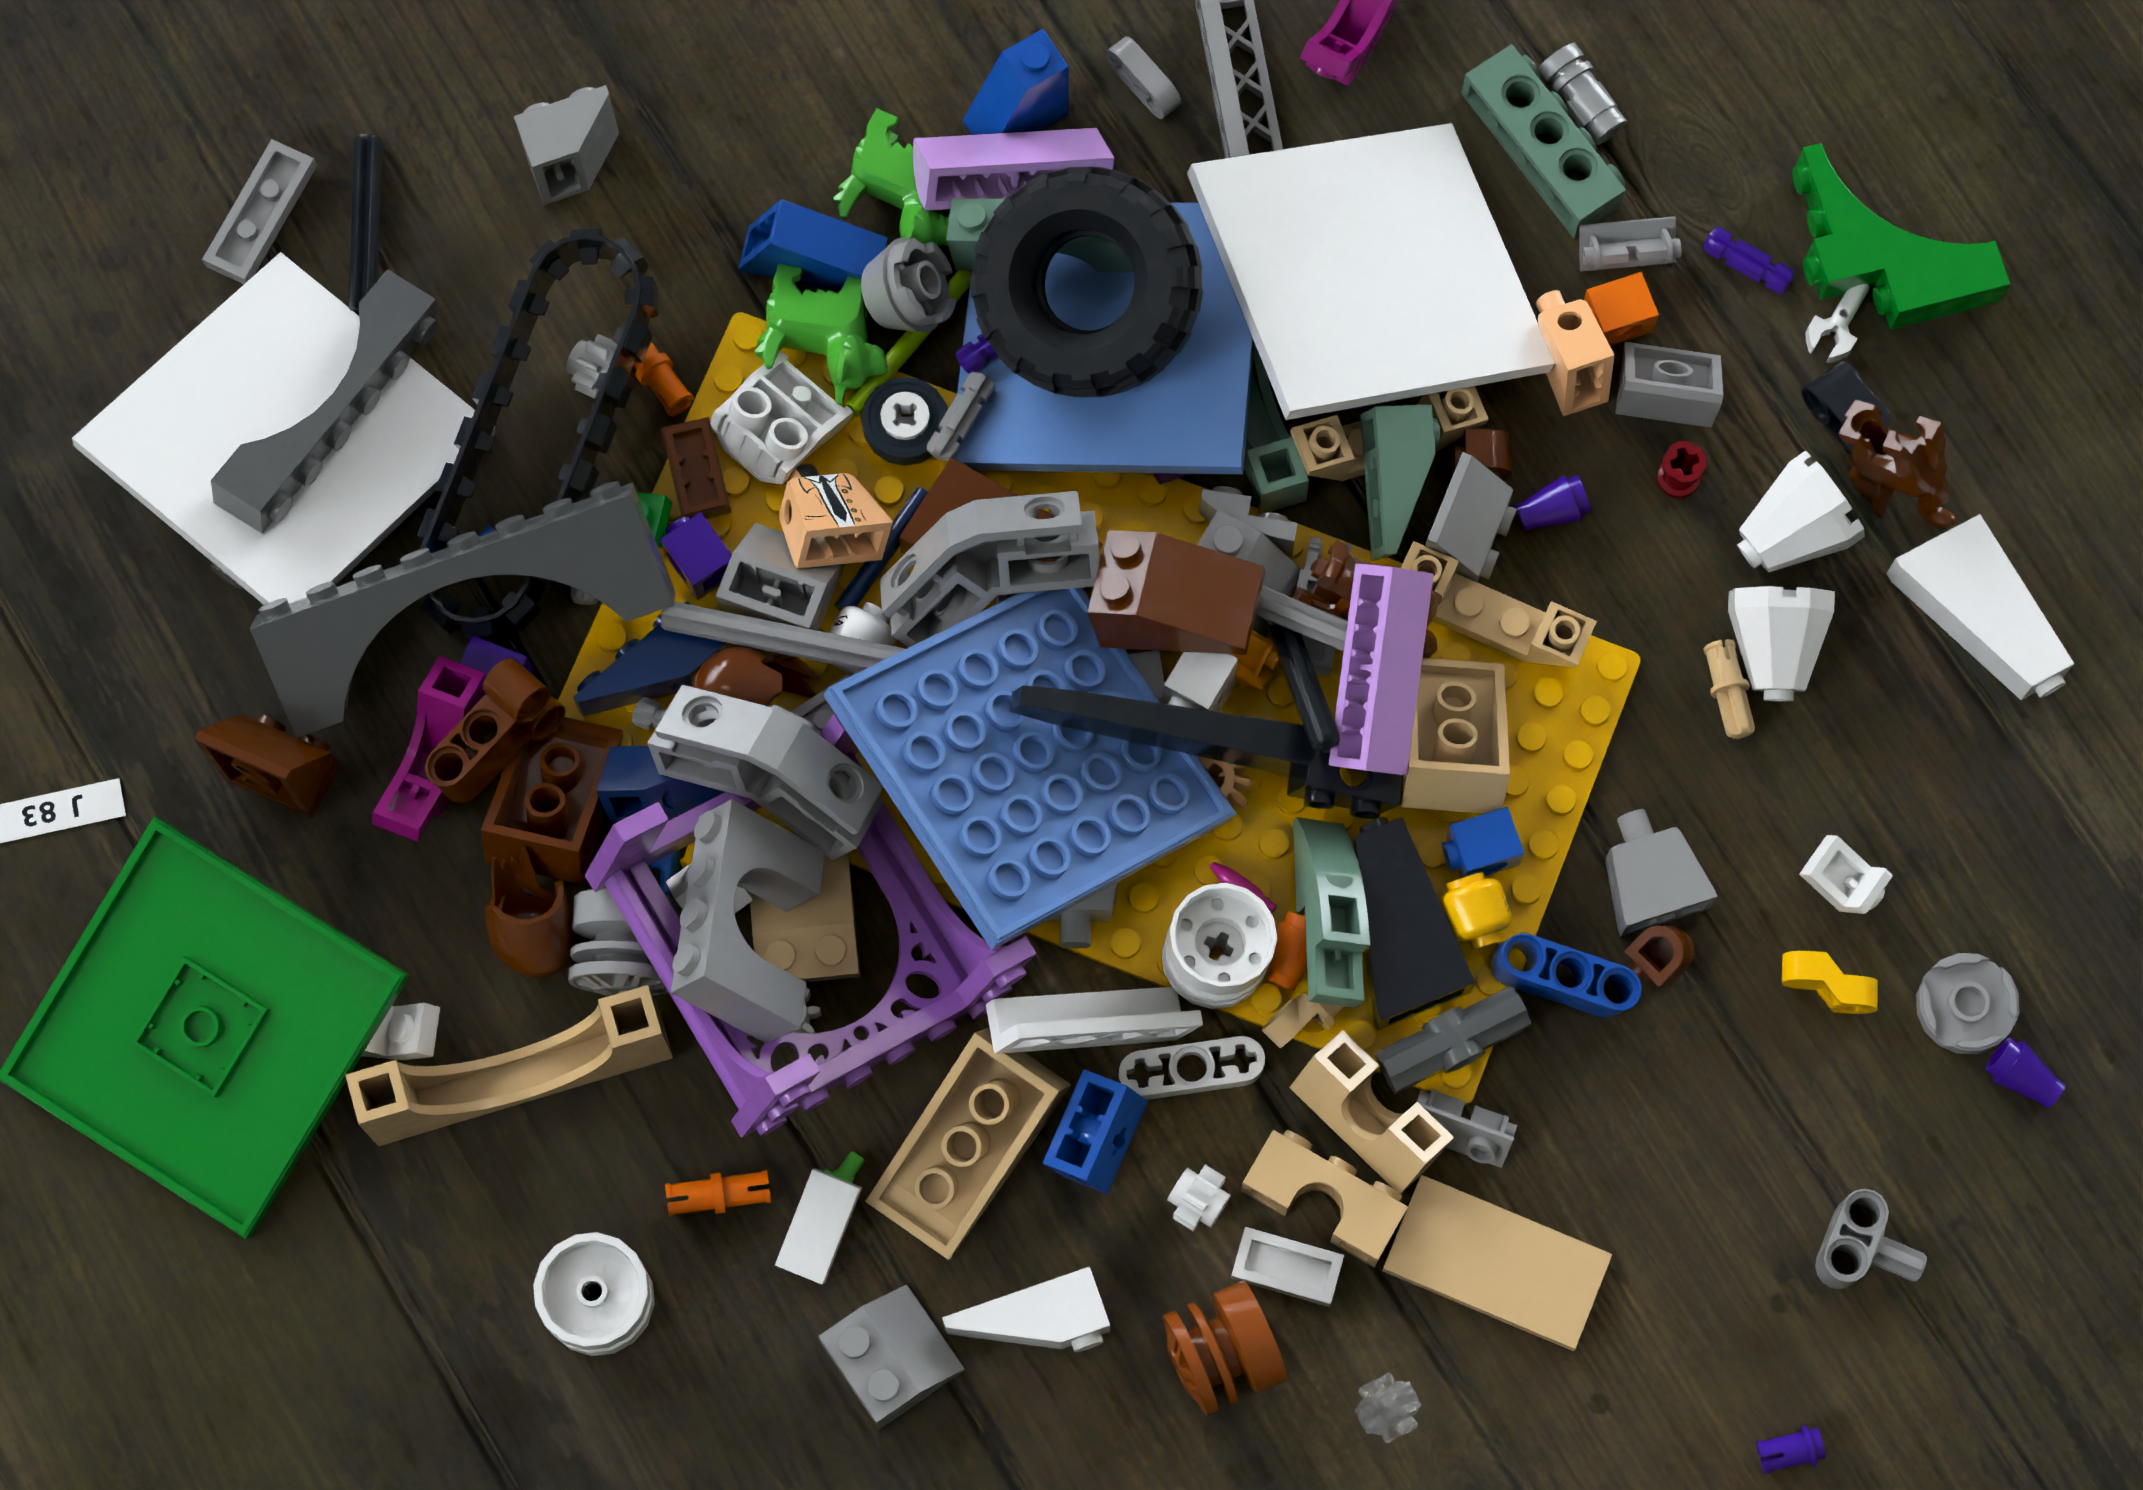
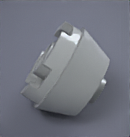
M897 238L869 262L863 270L861 290L865 305L873 319L884 328L929 332L935 329L939 323L946 321L954 311L956 298H949L946 275L953 273L952 268L942 250L935 243L923 244L917 241L916 238Z

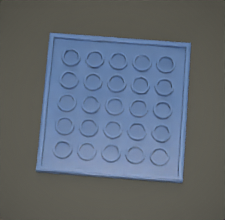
M1083 588L1019 593L828 687L823 695L991 950L1226 824L1237 814L1198 756L1058 726L1010 712L1012 692L1022 685L1076 690L1161 703L1125 649L1100 648L1087 614L1090 598Z

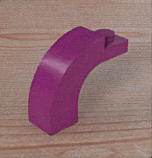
M1340 0L1325 26L1306 42L1300 59L1306 61L1305 65L1318 75L1334 79L1348 86L1372 53L1399 0Z
M438 657L418 690L416 722L408 749L398 771L373 811L372 825L419 842L434 816L438 818L441 816L449 799L427 777L425 770L426 760L432 750L484 696L483 682L486 673L447 658ZM463 766L452 770L447 781L458 777Z

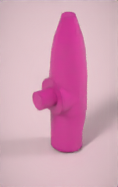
M1216 862L1211 864V870L1221 883H1229L1247 888L1264 901L1271 914L1275 911L1277 905L1244 876L1225 865Z

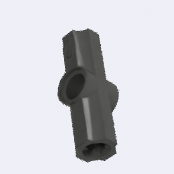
M1510 986L1465 1009L1456 1007L1436 1016L1421 1027V1031L1403 1038L1387 1048H1383L1375 1054V1058L1380 1065L1379 1069L1387 1085L1394 1094H1397L1443 1070L1445 1073H1450L1472 1063L1484 1055L1485 1049L1499 1042L1506 1041L1511 1036L1524 1032V1030L1531 1027L1532 1023L1521 997Z

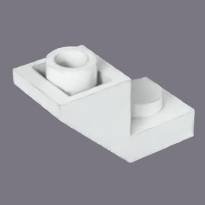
M427 1003L391 1006L362 1056L394 1060L433 1057L440 1007Z

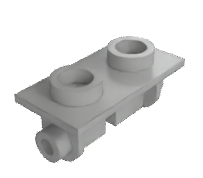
M1675 216L1579 225L1580 272L1676 263V258H1681V242L1679 238H1676Z
M1434 1089L1431 1090V1093L1420 1091L1417 1102L1454 1137L1446 1148L1465 1154L1476 1162L1489 1163L1502 1168L1517 1128L1516 1124L1508 1122L1509 1116H1503L1475 1105L1469 1120L1461 1117L1465 1101L1437 1092Z

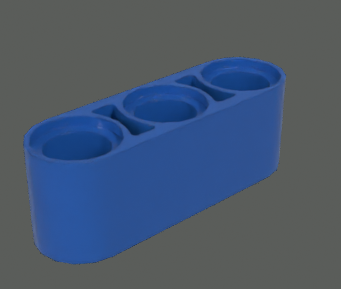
M1520 933L1513 935L1495 947L1490 955L1489 967L1491 973L1500 983L1598 1017L1609 1018L1616 1016L1633 1007L1641 996L1642 986L1639 977L1626 966L1531 934ZM1510 948L1518 949L1525 955L1527 961L1525 972L1516 970L1510 964L1508 959ZM1558 964H1563L1572 971L1574 976L1572 988L1562 985L1557 979L1556 967ZM1606 980H1611L1620 988L1621 1000L1619 1004L1611 1002L1605 996L1603 989Z

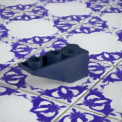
M660 614L653 623L654 629L640 641L635 638L627 642L615 655L616 661L602 673L599 670L592 672L577 687L578 693L573 697L578 711L583 716L636 704L642 698L652 700L676 694L681 685L691 687L700 666L714 653L728 648L727 643L664 630L661 627Z
M648 746L610 747L597 787V794L610 825L659 802L670 820L725 793V791L660 775Z

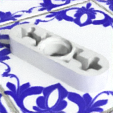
M1246 1036L1139 1050L1128 1054L1123 1059L1119 1067L1118 1079L1119 1083L1130 1087L1146 1100L1246 1086L1254 1083L1261 1076L1265 1064V1054L1263 1048L1256 1040ZM1244 1049L1247 1057H1255L1256 1062L1249 1064L1247 1073H1239L1236 1065L1222 1066L1221 1074L1223 1078H1213L1215 1062L1210 1052L1220 1051L1219 1062L1234 1059L1235 1050ZM1196 1055L1205 1062L1207 1071L1203 1078L1195 1082H1189L1180 1077L1177 1072V1064L1184 1056ZM1160 1059H1170L1169 1077L1173 1085H1163L1164 1075L1150 1077L1148 1087L1139 1088L1136 1080H1128L1127 1075L1134 1073L1135 1064L1144 1063L1146 1071L1151 1072L1162 1070Z

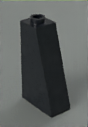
M1381 817L1364 824L1359 828L1360 834L1355 835L1353 842L1366 897L1370 946L1365 949L1373 1020L1377 1030L1471 993L1475 984L1472 973L1402 817L1388 822L1387 817Z

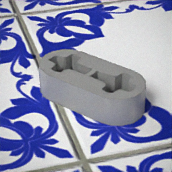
M1125 36L1106 51L1107 59L1113 70L1154 116L1163 119L1181 105V98L1175 86L1133 39Z

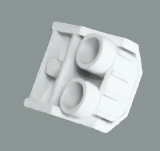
M783 351L778 353L773 368L767 369L765 365H762L753 372L734 394L714 411L710 422L726 453L759 481L780 485L787 481L790 474L809 455L837 434L851 420L854 413L848 406L843 408L841 405H838L835 400L788 362L789 357Z

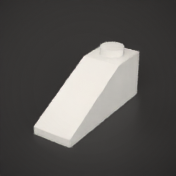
M1090 1266L942 1317L948 1335L1056 1349L1072 1346L1075 1353L1102 1344L1104 1341L1101 1335L1110 1332V1323Z

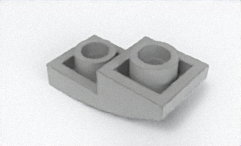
M1217 486L1213 490L1202 489L1200 515L1207 521L1211 522L1217 510H1220L1262 532L1286 556L1292 557L1297 529L1296 522H1290L1284 515L1272 512L1260 513L1259 517L1249 515L1252 496L1242 495V492L1236 488Z

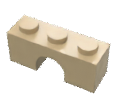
M1342 1030L1311 1058L1289 1088L1394 1190L1401 1194L1432 1165L1454 1137L1418 1102L1401 1114L1386 1109L1376 1099L1371 1088L1372 1075L1380 1065Z
M1273 1130L1245 1177L1241 1192L1283 1216H1286L1295 1199L1305 1192L1320 1191L1328 1194L1335 1200L1340 1210V1222L1331 1237L1330 1243L1375 1268L1408 1206L1400 1202L1402 1195L1379 1181H1375L1374 1185L1371 1186L1355 1177L1357 1169L1336 1156H1330L1327 1161L1310 1151L1313 1145L1297 1133L1286 1130L1284 1135Z

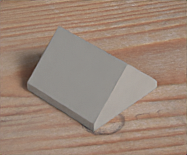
M1631 342L1624 343L1615 414L1712 428L1724 395L1721 355Z

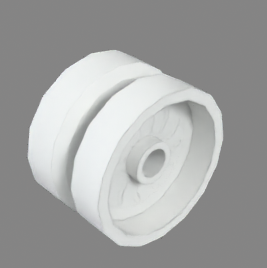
M598 1232L576 1234L555 1245L541 1261L533 1284L535 1307L545 1327L570 1350L590 1356L614 1354L633 1344L648 1326L655 1305L653 1282L636 1252L619 1238ZM598 1285L602 1290L601 1296L595 1301L586 1300L585 1297L591 1296L589 1289Z

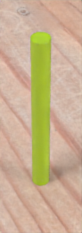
M958 270L947 283L949 298H956V302L970 287L971 272L969 270ZM906 331L885 355L888 365L887 373L868 377L865 383L844 403V407L848 406L854 411L853 416L859 417L864 410L866 400L875 388L887 382L896 374L931 331Z

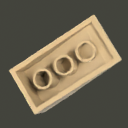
M990 1028L975 1032L865 1202L946 1259H951L1043 1129L1071 1084L1025 1052L994 1054Z

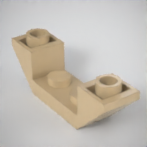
M1475 386L1423 395L1417 404L1432 405L1433 418L1438 420L1440 440L1438 446L1435 447V452L1460 439L1465 429H1477L1489 420ZM1334 415L1291 429L1290 433L1308 476L1344 481L1365 475L1361 421L1342 426L1338 416Z
M1413 541L1401 568L1434 574L1432 590L1442 596V602L1437 606L1436 613L1432 619L1434 622L1524 662L1577 667L1597 621L1552 601L1547 611L1543 612L1457 574L1458 560Z

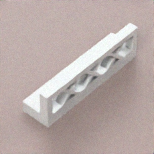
M1173 987L998 998L986 1004L994 1054L1176 1041L1203 1025L1201 1010L1181 1012L1178 993Z

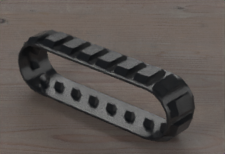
M573 229L570 232V237L562 238L556 243L549 239L529 260L533 268L527 281H518L508 306L513 313L509 326H500L490 353L495 358L491 372L482 371L473 393L472 399L477 404L473 417L464 416L454 441V445L459 449L454 464L446 462L435 490L441 495L435 510L427 509L418 531L417 537L423 541L420 549L428 548L430 553L446 549L448 542L458 535L459 530L455 528V524L465 499L473 497L477 484L473 482L474 476L484 452H491L495 442V438L491 436L502 406L509 407L514 394L509 390L520 361L526 362L532 348L527 343L538 316H545L550 302L545 298L556 279L560 281L570 271L568 267L574 263L581 261L582 265H595L598 263L599 258L612 260L613 262L609 269L620 279L632 272L636 287L625 290V305L632 306V310L625 327H617L612 341L618 345L607 373L600 372L594 385L600 391L588 419L581 418L576 432L582 436L571 464H563L558 476L559 479L563 480V484L556 501L571 498L572 503L580 501V498H590V492L593 490L599 475V471L594 466L598 452L607 454L617 429V425L612 420L616 407L624 409L635 384V380L630 374L634 362L643 363L653 338L648 328L649 319L659 316L658 285L653 277L644 276L649 265L644 256L623 237L612 242L605 237L601 229ZM526 576L518 593L515 594L511 591L502 600L505 607L495 614H491L490 608L486 607L474 608L472 618L456 615L462 603L451 593L441 599L439 589L425 595L426 599L420 608L449 634L461 627L463 636L469 641L472 637H478L488 642L501 641L502 632L509 631L514 627H518L523 631L542 611L537 604L542 597L544 589L553 591L556 581Z

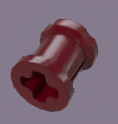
M1678 441L1671 444L1667 453L1663 456L1662 463L1656 474L1657 484L1661 491L1673 498H1685L1692 495L1698 488L1701 474L1707 466L1704 451L1689 441ZM1674 464H1679L1680 468L1673 469ZM1689 470H1690L1689 475H1684V474H1683V471H1689Z

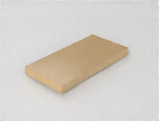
M1421 1175L1382 1271L1574 1351L1612 1254Z

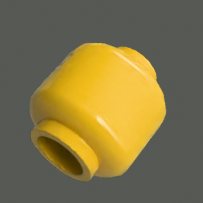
M1480 872L1445 884L1447 892L1439 898V902L1457 942L1465 943L1470 941L1472 950H1477L1502 941L1498 931L1507 928L1511 924L1512 915L1500 882L1493 878L1486 879L1484 873Z

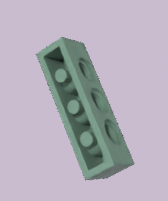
M1511 44L1466 73L1461 94L1573 239L1579 236V225L1597 224L1620 209L1626 192L1625 181L1619 170L1612 164L1606 165L1596 152V144L1590 133L1583 127L1577 128L1568 116L1567 106L1561 96L1555 91L1549 92L1541 82L1539 71L1531 58L1527 55L1521 56ZM1514 97L1522 98L1527 101L1529 106L1524 108L1514 107L1508 102V99ZM1544 133L1550 134L1558 142L1544 144L1536 136ZM1577 170L1583 173L1586 179L1574 181L1569 179L1564 172Z

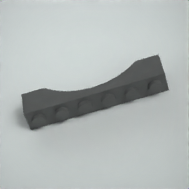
M388 269L359 303L360 328L357 348L346 375L334 393L315 412L291 428L264 439L241 444L211 479L213 503L262 534L273 521L278 523L287 515L293 504V496L302 485L308 487L316 480L323 466L322 461L332 449L338 451L344 446L350 437L354 422L361 414L366 416L372 412L380 399L383 387L390 379L395 381L404 373L409 364L411 353L419 344L422 346L426 345L438 328L436 299Z

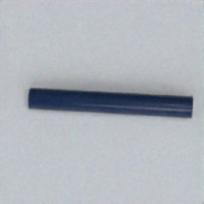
M917 487L893 520L882 560L863 563L835 603V607L839 611L847 606L857 607L899 548V536L928 491L921 487Z

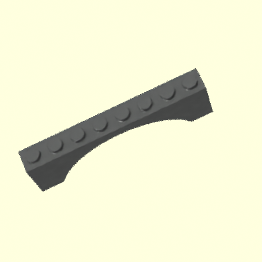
M618 481L609 482L593 489L590 492L591 497L582 501L572 503L571 498L561 499L543 508L544 514L525 520L524 515H516L495 525L497 531L480 537L474 531L451 539L448 542L449 547L434 553H430L428 548L419 549L403 556L400 559L402 564L383 570L381 565L371 566L354 574V581L336 587L334 582H326L306 592L307 598L290 604L287 598H282L258 609L260 614L256 615L250 631L295 737L298 738L343 722L349 707L350 688L354 671L371 641L395 615L408 605L428 593L449 584L490 575H524L549 579L577 588L595 597L615 611L626 622L673 606L675 590L634 484L630 483L620 487Z

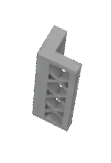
M1196 0L1195 5L1225 159L1249 155L1247 140L1253 132L1271 143L1272 151L1283 150L1254 0ZM1244 6L1246 21L1237 32H1234L1224 25L1221 9ZM1247 31H1249L1250 41L1243 38ZM1236 46H1239L1254 57L1255 63L1245 76L1232 67L1230 54ZM1256 74L1258 77L1259 85L1252 81L1253 77ZM1245 88L1262 99L1263 106L1253 119L1240 109L1238 97ZM1264 117L1266 118L1267 128L1260 124Z

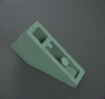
M1432 405L1375 406L1360 415L1372 561L1383 560L1397 553L1436 454L1435 447L1438 446L1440 440V427L1438 420L1433 418Z

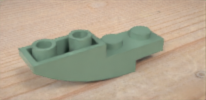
M1296 817L1293 820L1296 913L1305 915L1308 1000L1314 1003L1356 1008L1364 1001L1362 952L1370 946L1366 897L1357 856L1351 839L1342 823Z

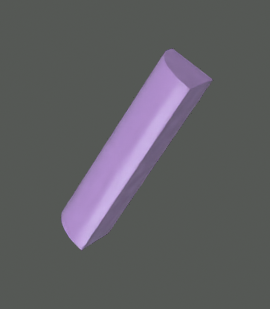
M1097 128L914 138L913 141L915 183L919 199L925 211L950 209L952 198L1005 199L1026 185V182L1045 173L1069 167H1098L1113 170L1114 156Z
M1355 563L1334 720L1340 736L1339 745L1332 747L1330 750V766L1407 776L1434 574L1397 567Z

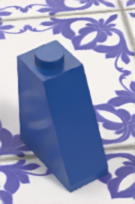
M1044 29L1001 52L963 118V124L970 135L1041 131L1069 115V66Z
M781 199L748 226L738 270L749 274L774 278L778 264L800 267L803 274L801 280L796 283L840 291L848 276L862 278L864 268L886 248L888 238Z

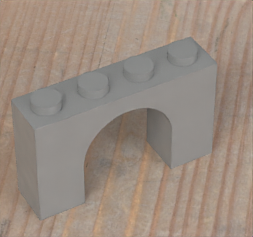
M731 799L699 816L694 829L696 839L692 863L687 872L688 888L685 906L680 915L681 931L677 953L672 963L674 974L670 993L767 1044L800 1028L807 983L764 960L747 944L739 930L734 914L735 889L738 886L748 890L787 912L819 895L825 851Z

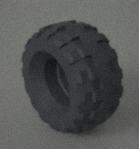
M1069 167L1045 173L1026 182V185L1011 196H1007L993 212L994 216L984 232H981L974 250L976 255L973 274L970 275V289L978 317L976 321L985 340L989 342L999 356L998 358L1012 372L1032 385L1055 394L1079 398L1105 397L1126 392L1148 382L1163 371L1173 358L1182 351L1192 334L1191 331L1198 312L1200 313L1203 296V267L1198 246L1192 237L1189 226L1177 209L1161 193L1143 181L1116 170L1098 167ZM1086 236L1102 237L1116 244L1128 257L1134 272V292L1128 308L1114 323L1097 330H1079L1065 324L1050 308L1045 292L1046 273L1053 256L1064 244L1076 238Z

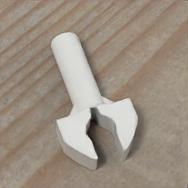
M1868 284L1848 289L1830 318L1822 319L1816 315L1814 316L1805 333L1806 344L1810 354L1814 351L1820 337L1829 335L1833 331L1835 332L1836 346L1833 348L1826 363L1841 360L1849 355L1858 338L1850 334L1848 326L1869 291Z

